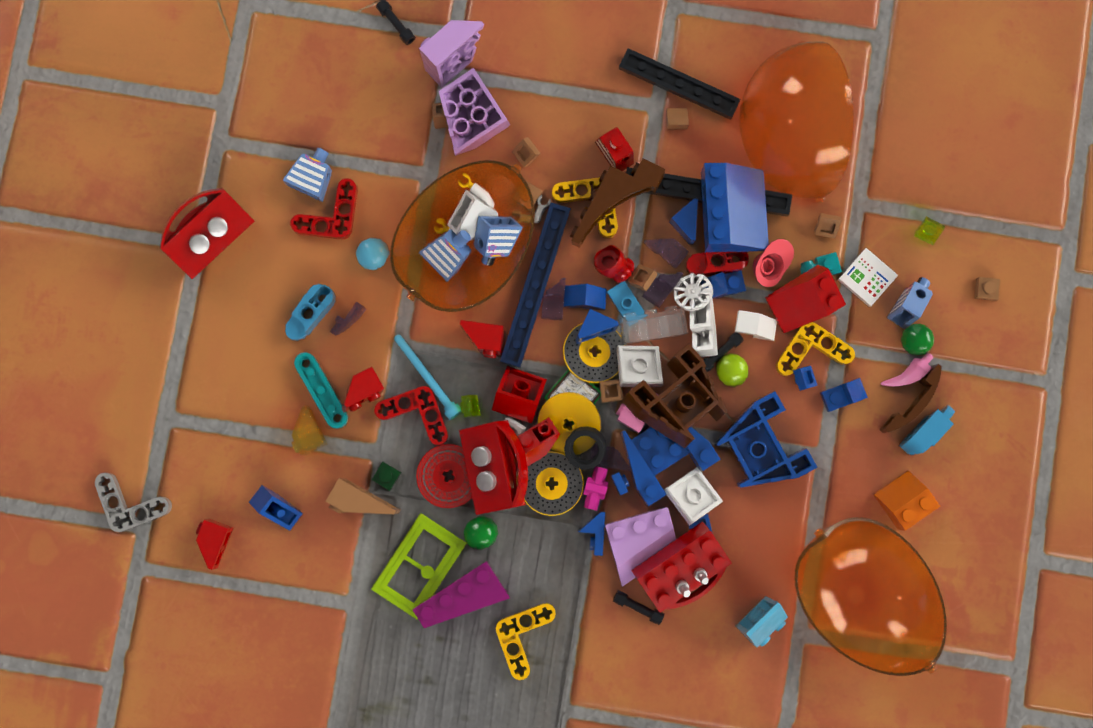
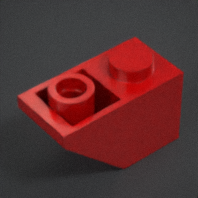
M373 367L352 377L342 406L343 412L347 410L351 412L356 411L362 407L361 403L367 400L371 403L381 397L380 394L383 392L384 387Z
M549 417L517 436L524 449L528 466L546 456L560 436L559 431Z

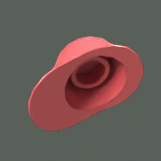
M777 239L771 242L763 253L756 256L753 261L754 276L762 286L773 287L781 280L794 258L792 244L787 240Z

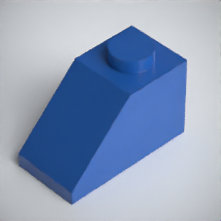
M261 485L249 501L259 514L289 531L303 514L280 495Z

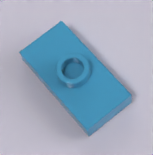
M625 281L606 292L628 327L647 317Z

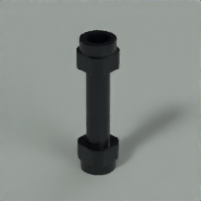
M386 0L379 1L376 5L379 13L387 17L399 32L400 39L406 45L411 44L416 38L412 31L404 27L392 12V6Z
M734 332L727 338L728 341L718 349L717 356L703 359L706 364L705 369L707 373L733 347L736 348L744 341L739 333Z
M620 590L614 596L613 602L622 607L625 605L649 617V621L658 625L661 624L665 613H660L655 608L652 610L638 603Z

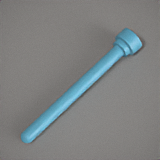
M399 334L394 337L395 342L443 404L446 417L449 421L454 419L463 411L458 403L455 404L454 401H450L404 338Z

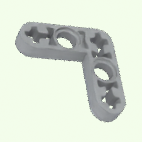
M101 473L95 479V487L107 521L114 532L128 531L166 516L172 509V503L166 497H156L127 508L115 475ZM104 477L111 481L108 483V487L102 486V482L105 481ZM109 490L115 491V493L105 495V492H109ZM112 496H115L119 502L118 506L114 509L108 505V501ZM159 501L160 503H165V507H163V512L161 510H155L152 512L150 509L157 507L159 505ZM139 508L144 509L146 512V517L142 521L138 520L135 515ZM130 517L131 521L123 523L122 527L116 525L119 518L126 519Z

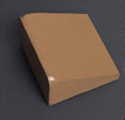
M442 103L432 104L435 129L448 128Z
M687 108L666 109L667 129L688 128Z
M619 379L600 381L602 403L621 402L623 399V389L620 387Z

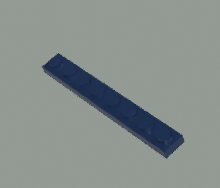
M550 203L500 359L502 363L521 368L571 208Z

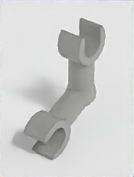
M541 195L537 200L538 207L534 214H523L521 211L515 210L513 215L521 216V219L517 221L520 225L523 222L537 224L541 221L544 211L549 208L551 199H549L546 205H542L540 203L542 200Z

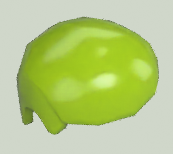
M726 354L716 363L717 377L726 386L735 387L742 385L748 378L747 362L738 354Z

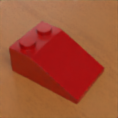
M816 265L765 297L783 333L829 316L846 305L829 268L821 265Z

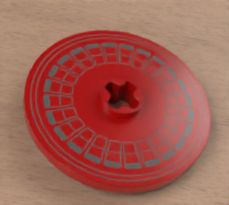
M454 444L439 445L429 450L422 457L417 468L416 479L421 494L428 502L441 508H455L467 503L472 498L463 448ZM451 470L453 472L452 476L455 478L445 482V477L442 474L444 472L448 473Z

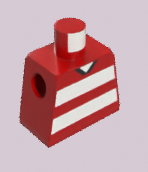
M618 127L610 130L595 142L610 166L624 171L627 167L634 164L633 150Z

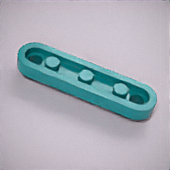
M307 352L300 353L295 358V368L324 419L332 428H343L348 422V414L346 411L343 412V405L316 358ZM305 360H309L310 365L305 368L303 363ZM337 414L341 415V420L339 422H336L334 420V417Z

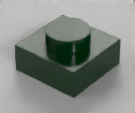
M382 461L372 481L391 491L402 472Z

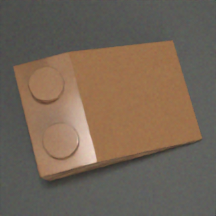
M345 478L337 480L326 500L330 504L329 508L339 514L341 512L399 514L401 509Z

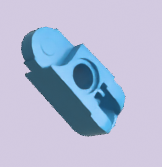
M322 284L313 285L303 296L292 312V317L285 325L286 335L290 339L298 341L310 335L336 302V296L330 287ZM321 295H326L324 300L321 302L319 300V297ZM308 309H312V317L309 319H305V311Z
M947 405L943 409H937L934 413L925 416L903 439L899 446L909 455L924 453L930 446H934L954 425L949 419L953 416L955 410Z

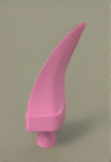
M926 353L922 359L914 358L901 375L883 381L881 385L903 386L922 379L932 369L929 363L933 356Z

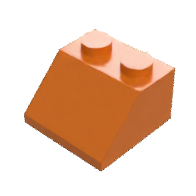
M906 471L873 494L896 528L906 531L941 507L930 490L910 471Z

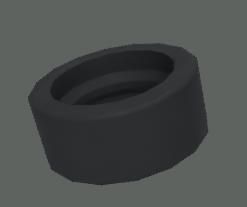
M588 426L579 427L574 430L567 438L564 447L565 456L569 463L583 470L592 469L599 465L607 449L606 440L602 433ZM589 436L596 441L598 452L594 458L584 460L576 456L573 444L577 438Z

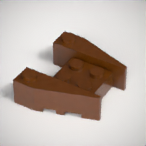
M690 344L675 354L667 363V366L679 380L659 396L643 380L621 400L636 418L683 448H686L695 439L688 429L709 413L717 422L727 412L721 397H718L712 377L709 378L705 369L706 364Z

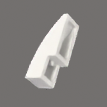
M703 288L702 290L709 291V288ZM703 294L701 298L705 300L708 295ZM712 298L704 308L690 311L692 347L701 357L718 355ZM699 300L696 301L695 306L699 305L701 302Z

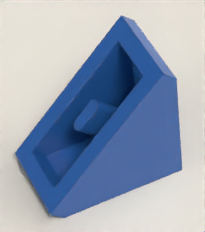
M698 199L690 201L669 222L685 241L692 245L696 240Z
M590 284L565 286L563 307L605 310L607 289Z
M589 309L575 340L576 344L616 331L619 326L618 321Z

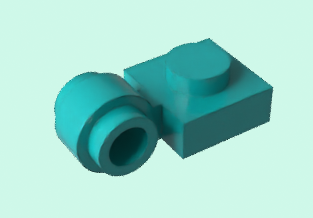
M836 252L816 257L814 259L816 264L813 263V260L800 264L801 275L816 265L829 268L832 276L842 273Z

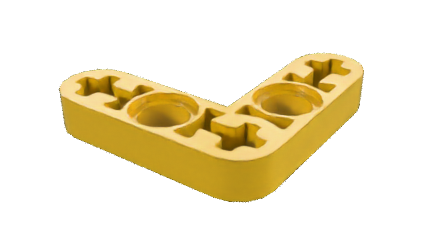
M600 177L557 183L552 189V197L558 203L589 200L591 196L590 184H593V188L599 187L601 183L599 182ZM579 185H584L587 187L588 192L583 196L578 195L576 188ZM570 186H573L572 193L574 197H570V193H565L563 198H560L559 194H555L559 188L566 192L570 191ZM615 209L603 217L613 216V218H609V225L614 227L611 229V233H607L606 230L602 229L606 224L605 219L598 222L599 233L604 238H611L617 232L618 224Z
M811 322L799 327L777 361L776 370L782 376L793 374V370L798 368L811 346L841 365L852 362L855 358V351L851 346L821 326ZM812 327V333L818 335L820 332L822 335L814 342L816 337L813 335L806 336L804 328ZM824 337L832 341L830 349L822 347L821 341ZM799 343L802 345L803 352L800 355L792 351L793 344ZM837 344H838V345H840V346L837 348L839 351H841V352H843V351H845V350L848 351V352H847V356H849V359H848V358H845V359L842 360V359H841V357H842V354H841V353H839L838 351H836V352H834V354H833V353H831V352L836 348V346H837ZM788 353L792 358L797 359V362L792 360L789 364L791 370L783 371L784 366L781 363H786L790 357L786 356Z
M542 603L502 618L496 625V633L511 675L516 680H524L530 673V665L519 634L552 622L556 612L550 603ZM544 607L547 610H552V613L549 614L550 618L546 619L545 616L538 618L540 622L535 623L536 620L532 611L536 610L537 615L543 612L542 608ZM522 615H529L532 618L530 626L524 627L520 624L519 620ZM516 618V624L520 630L515 631V627L509 629L508 634L500 631L502 623L505 622L506 625H511L514 623L512 619ZM516 643L519 646V652L515 655L509 654L507 652L508 644ZM521 655L523 656V659H519L520 665L526 667L523 675H520L519 672L515 673L514 670L517 669L516 661L511 663L510 659L513 660Z

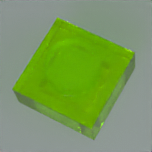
M926 216L915 231L914 236L934 245L944 231L945 226Z
M478 395L461 396L460 408L464 417L481 416Z

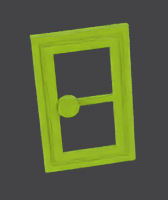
M420 513L371 590L418 620L413 609L434 595L467 543ZM423 530H426L450 546L435 571L431 566H422L407 556ZM404 559L419 568L423 578L429 579L414 603L387 586Z

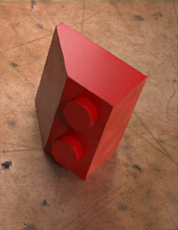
M460 320L462 330L478 351L484 355L483 357L496 359V355L501 356L505 333L504 326Z
M507 366L496 391L491 410L532 424L547 379Z

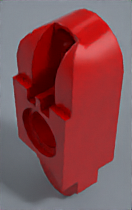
M748 252L697 253L691 255L687 260L686 270L689 274H703L704 276H712L724 272V274L743 270L748 265L749 255ZM737 256L739 262H734L732 257ZM711 258H719L721 266H714Z

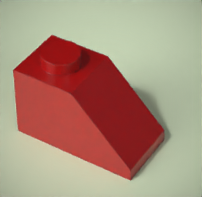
M204 519L197 527L196 534L198 536L196 542L207 568L213 570L217 569L233 528L211 519Z

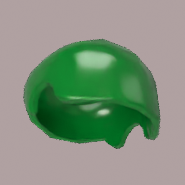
M923 324L909 325L901 336L902 347L911 355H925L932 349L935 340L932 330Z
M485 516L473 518L465 526L463 531L464 540L473 549L482 550L488 548L497 539V525L491 518Z

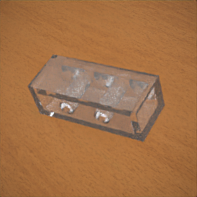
M677 306L665 307L663 312H657V309L646 310L644 315L636 316V312L623 314L624 318L618 320L623 345L688 334L684 308L678 309Z

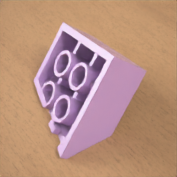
M451 20L434 36L426 38L421 43L419 50L425 71L441 88L472 62L477 48L475 43L481 36L478 31H481L484 27L482 21Z
M474 68L439 91L455 156L479 147L510 126L507 118Z
M662 507L605 524L606 534L622 587L636 578L631 571L632 569L676 540L668 507Z

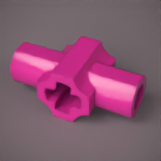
M596 466L593 469L592 477H587L583 492L584 495H587L584 508L598 510L600 499L604 500L609 482L605 481L608 469Z

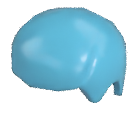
M378 238L363 240L356 250L358 263L364 269L376 270L384 266L390 255L387 244Z

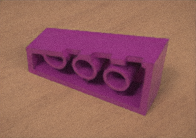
M486 560L416 606L413 612L423 628H427L507 600L510 596Z

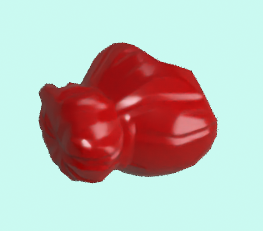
M609 245L599 250L594 256L595 269L600 274L613 278L617 283L626 281L634 271V262L630 258H625L623 252L614 245Z

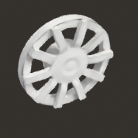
M690 273L680 278V281L674 286V300L680 308L686 311H697L704 308L713 296V286L710 280L703 274L696 275ZM694 278H699L697 282L694 283ZM702 280L706 281V283L699 286ZM707 286L709 287V291L702 290ZM678 291L684 292L683 294L678 295ZM703 294L708 295L705 300L701 298ZM683 297H686V298L684 299V301L682 302V304H681V302L679 301V299H681V298H683ZM688 300L691 301V306H685ZM699 300L701 303L695 306V302Z

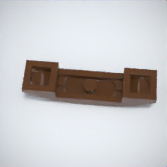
M941 365L931 366V371L919 381L925 387L903 416L900 413L892 414L880 429L882 433L891 432L903 427L925 409L938 387L942 369Z

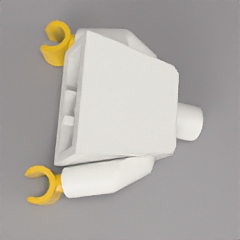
M463 173L462 175L468 178V182L463 184L458 180V183L463 188L468 187L470 191L465 190L448 224L443 218H438L436 222L443 225V228L434 226V230L437 234H443L452 229L456 235L461 230H465L469 233L471 240H475L478 217L498 216V212L494 209L495 203L489 192L477 183L473 184L470 176Z

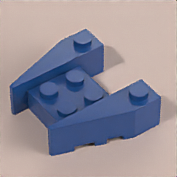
M776 391L753 402L715 442V446L728 442L747 476L745 480L737 483V486L740 488L799 478L818 468L807 448H802L787 457L767 422L768 419L786 410Z
M652 427L633 439H630L625 430L621 432L634 487L646 506H650L667 495L655 475L689 454L700 471H704L721 460L711 443L692 427L688 431L695 439L686 448H683Z

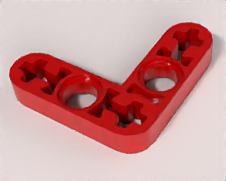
M345 178L338 183L333 218L297 214L290 221L292 230L297 234L341 240L349 238L353 229L358 192L355 182L352 179ZM347 184H350L351 188H353L348 191V198L352 199L351 201L341 199V197L345 198L346 192L342 188L346 187ZM342 204H349V213L341 214L339 212L340 206ZM338 217L342 219H349V221L344 220V226L347 229V231H343V234H340V232L337 230V228H341L342 221L341 219H338ZM300 220H302L305 224L311 225L312 231H309L310 228L308 226H302L299 229L296 223H300ZM325 222L327 224L326 230L324 232H317V223Z
M421 386L376 404L374 412L381 420H389L419 409L430 441L435 445H443L447 442L449 437L434 392L429 387ZM424 390L426 393H430L427 399L429 404L434 402V406L422 409V406H426L423 399H419V396L422 395L421 391ZM403 397H407L410 400V406L407 409L399 407V400ZM391 401H394L395 407L398 410L397 413L392 409L387 412V416L379 414V411L382 410V405L391 407L393 406ZM435 410L438 416L434 422L427 421V411ZM441 422L442 426H437L438 430L441 433L444 432L440 442L438 439H433V436L436 435L435 429H429V426L436 425Z

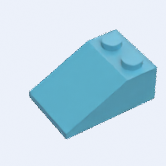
M765 596L736 625V628L756 648L762 647L771 639L770 635L775 630L779 631L784 627L788 616L779 602Z

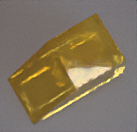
M307 405L301 408L292 433L294 441L291 442L295 452L304 456L328 445L310 406Z

